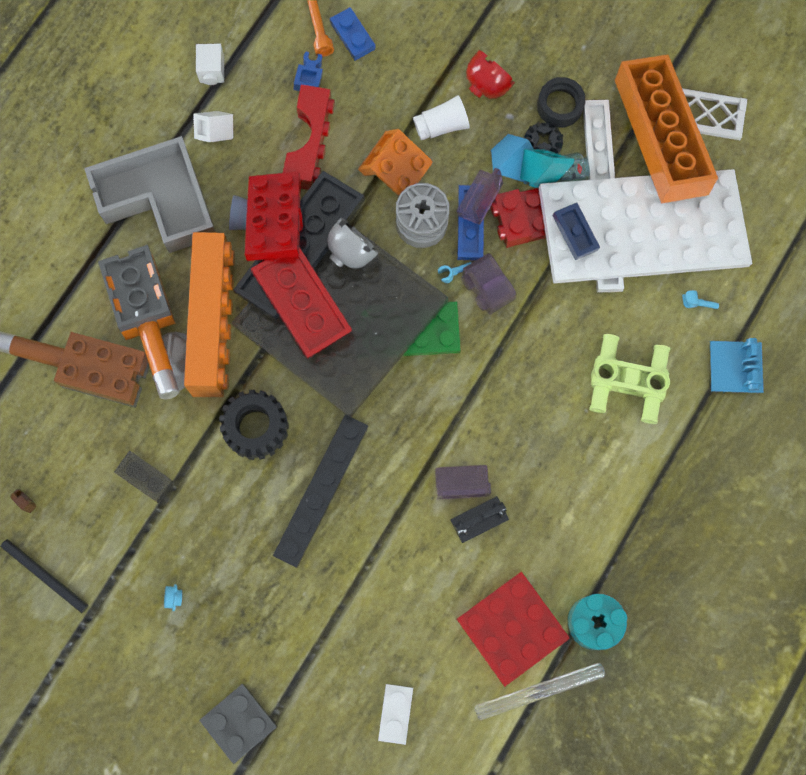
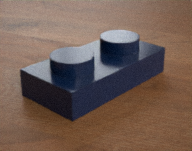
M577 202L553 213L552 216L575 260L600 249V245Z

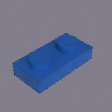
M351 7L330 18V24L354 61L375 50V43Z

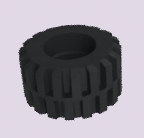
M255 389L249 390L248 394H245L244 391L238 393L239 397L236 399L234 397L230 398L229 406L224 405L222 409L224 414L220 415L219 421L221 422L220 432L223 435V439L233 452L235 451L239 456H245L250 460H254L257 457L261 460L266 459L265 456L268 454L270 456L274 455L277 448L281 449L283 440H286L288 436L287 429H289V423L280 402L273 395H267L265 391L260 390V393H256ZM252 412H261L266 414L270 420L268 430L258 438L250 439L244 437L240 432V424L243 418Z

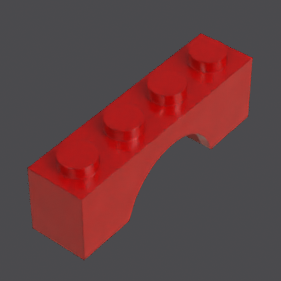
M302 84L296 108L298 118L310 127L311 136L302 148L286 154L283 173L299 171L301 189L309 190L321 174V168L318 165L319 160H324L326 145L323 144L324 136H329L330 122L327 121L329 114L334 112L335 99L331 98L330 89Z

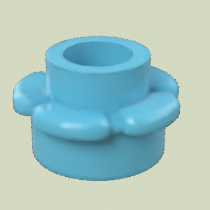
M176 584L173 587L166 586L164 595V608H172V611H175L176 606H181L182 590H177Z

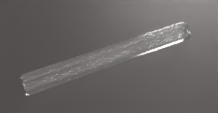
M596 663L476 705V715L479 720L501 714L604 678L605 670L601 663Z

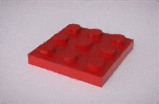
M522 571L456 619L504 687L570 639Z

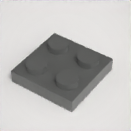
M241 684L199 720L233 764L278 727L245 684Z

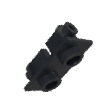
M496 496L450 519L461 542L464 543L508 521L509 518L506 514L505 505Z

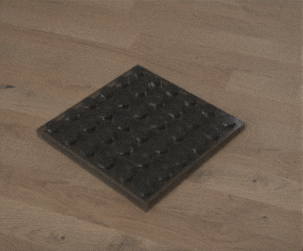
M369 238L367 240L374 246L372 249L377 250L379 253L367 265L360 268H350L343 264L342 267H339L330 258L332 252L329 249L314 268L317 276L352 329V332L307 359L280 316L275 320L250 303L231 322L234 328L349 418L353 416L449 301L445 294Z

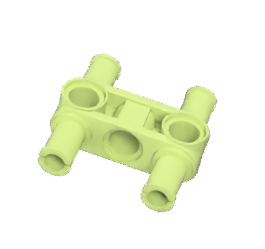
M604 334L601 353L595 359L594 369L591 373V385L594 390L589 410L605 413L609 391L643 397L645 402L641 421L648 424H657L660 402H663L665 399L666 391L670 385L669 371L666 368L671 348L664 345H654L651 367L617 360L615 357L620 337ZM599 369H607L610 373V378H602L599 374ZM651 379L660 382V390H656L651 386Z

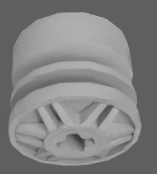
M416 183L408 186L400 193L396 202V229L399 237L406 244L415 248H428L436 245L443 239L448 228V199L438 187L429 183ZM421 209H425L424 214L419 213Z

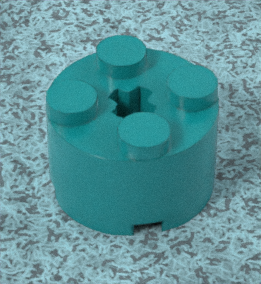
M592 594L581 598L571 607L568 614L569 631L573 640L583 648L589 650L609 649L618 644L623 638L627 628V614L614 598L604 594ZM592 617H600L602 626L594 628L595 623L591 620Z

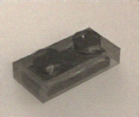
M130 450L114 471L118 476L157 503H159L174 482Z

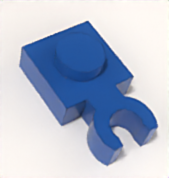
M306 51L303 58L304 65L298 64L294 81V90L300 91L301 84L320 87L323 69L320 68L322 66V55L318 54L317 60L311 61L309 60V52Z

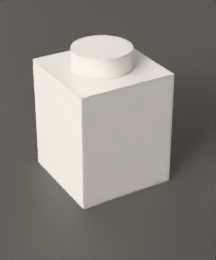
M196 44V73L200 83L215 85L224 82V53L221 44Z

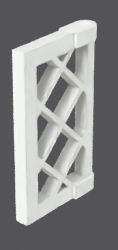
M683 89L685 97L693 98L688 103L689 107L697 103L704 112L695 119L696 124L707 116L715 126L697 124L700 134L741 140L747 99ZM700 99L714 101L718 104L708 110ZM724 103L738 105L737 112L732 114ZM718 107H721L728 116V118L720 123L711 115V112ZM731 120L735 128L734 130L723 129L721 126Z

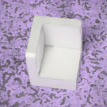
M220 111L195 113L194 139L206 142L233 139V114Z

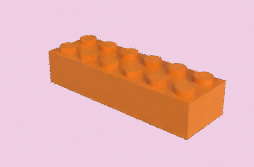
M669 55L622 61L615 78V83L661 204L709 195L718 180V176Z
M193 232L184 377V386L192 397H224V390L229 388V375L225 374V365L230 364V349H227L226 343L227 339H231V324H228V315H232L233 303L232 299H229V290L234 288V277L230 275V266L235 265V251L232 250L231 242L227 241L224 233Z

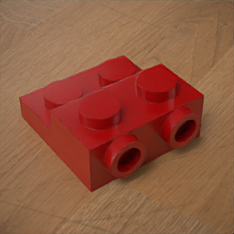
M539 188L522 192L516 189L494 195L490 208L493 217L498 219V237L500 241L504 240L506 248L546 238Z

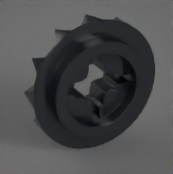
M538 121L535 125L529 126L524 136V139L530 141L533 149H545L559 154L563 146V134L559 131L558 126L551 125L549 121L547 123H540ZM541 135L542 137H545L546 135H550L548 139V144L546 142H543L542 144L540 143L538 145V142L540 140L539 136Z

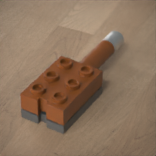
M0 331V352L57 367L54 382L60 387L136 408L142 391L138 383L140 378H146L149 369V363L144 351L70 332L65 348Z

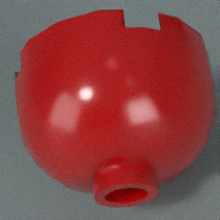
M478 50L471 58L466 69V78L471 84L469 90L479 99L482 95L488 99H497L504 96L513 87L515 82L512 81V77L495 61H487L485 58L488 55Z

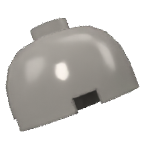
M341 217L332 227L327 238L328 247L332 252L330 258L339 267H342L343 264L350 268L363 267L372 261L379 252L372 249L374 246L354 226L350 229L346 225L348 221Z

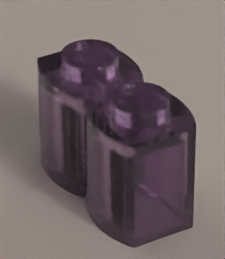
M490 253L463 268L462 282L468 290L472 289L477 295L475 301L482 311L486 310L491 315L516 299L517 293Z

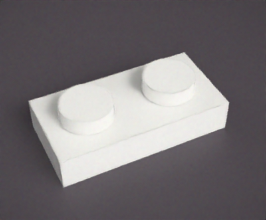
M386 684L378 741L406 745L413 688Z

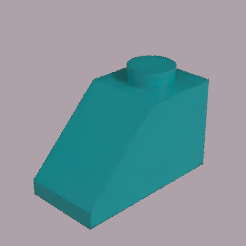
M524 149L520 179L529 182V186L539 188L540 184L556 183L574 164V158L545 149Z

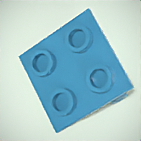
M748 338L746 342L710 341L711 392L764 393L762 342H757L756 338Z

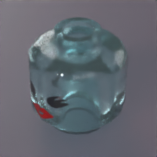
M579 152L564 155L574 158V164L559 179V182L584 181L586 177H590L587 157H583Z

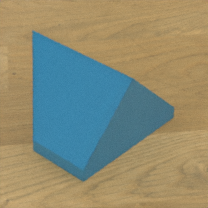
M511 134L506 135L491 149L493 173L521 181L526 185L528 182L520 179L524 149H533L530 141Z

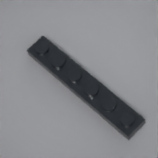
M348 415L343 417L273 557L298 568L369 428L368 425Z

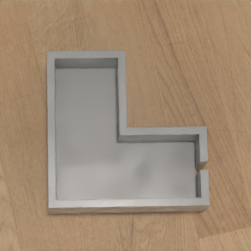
M182 136L84 168L90 188L93 191L92 194L98 212L106 224L152 209L163 243L169 253L192 246L193 232L216 233Z

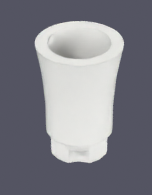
M459 95L437 107L422 112V115L413 117L420 140L470 128L468 117Z

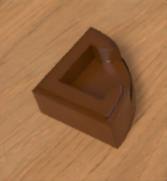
M16 489L10 495L15 504L25 512L31 513L37 507L21 489Z

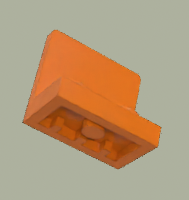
M395 129L385 131L358 170L364 176L376 175L399 196L408 186L419 183L433 161L401 130Z

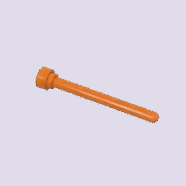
M307 0L316 34L315 42L313 43L315 54L317 56L321 54L322 57L329 56L334 52L332 39L325 34L317 0Z

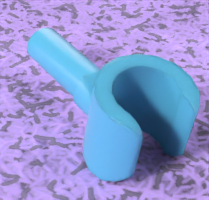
M471 262L454 268L444 265L438 269V274L445 271L450 272L448 277L441 279L444 283H450L454 275L473 268Z
M695 290L687 291L686 294L682 295L683 304L686 308L697 306L713 309L719 308V303L698 299V293Z

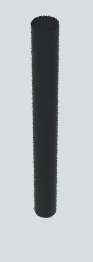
M6 539L0 547L81 614L86 611L89 605L9 539Z

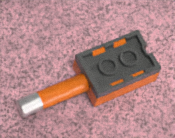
M145 245L128 251L129 256L120 259L118 255L100 260L98 263L119 330L125 340L140 336L159 397L161 399H171L178 395L179 389L160 329L176 323L155 259L149 246Z

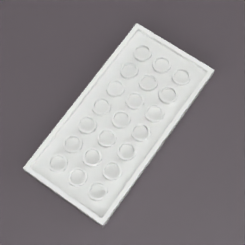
M735 170L716 171L718 180L707 196L662 204L651 176L540 184L539 194L553 284L749 267L752 264ZM576 202L600 245L598 251L578 260L574 259L552 216L555 211Z

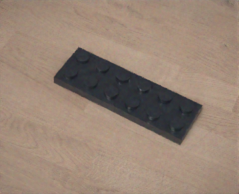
M322 171L300 201L303 230L300 231L299 247L313 269L329 250L327 238L332 227L341 217L348 221L347 225L365 201L363 194L325 171ZM255 260L233 291L236 295L277 320L279 314L251 272V268L264 260Z

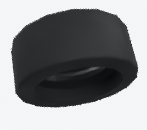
M556 77L542 86L537 101V111L541 119L546 123L549 121L551 125L558 126V128L568 127L580 118L586 103L585 93L581 85L575 80L567 77ZM556 91L566 92L574 98L576 106L570 113H556L547 105L548 95Z

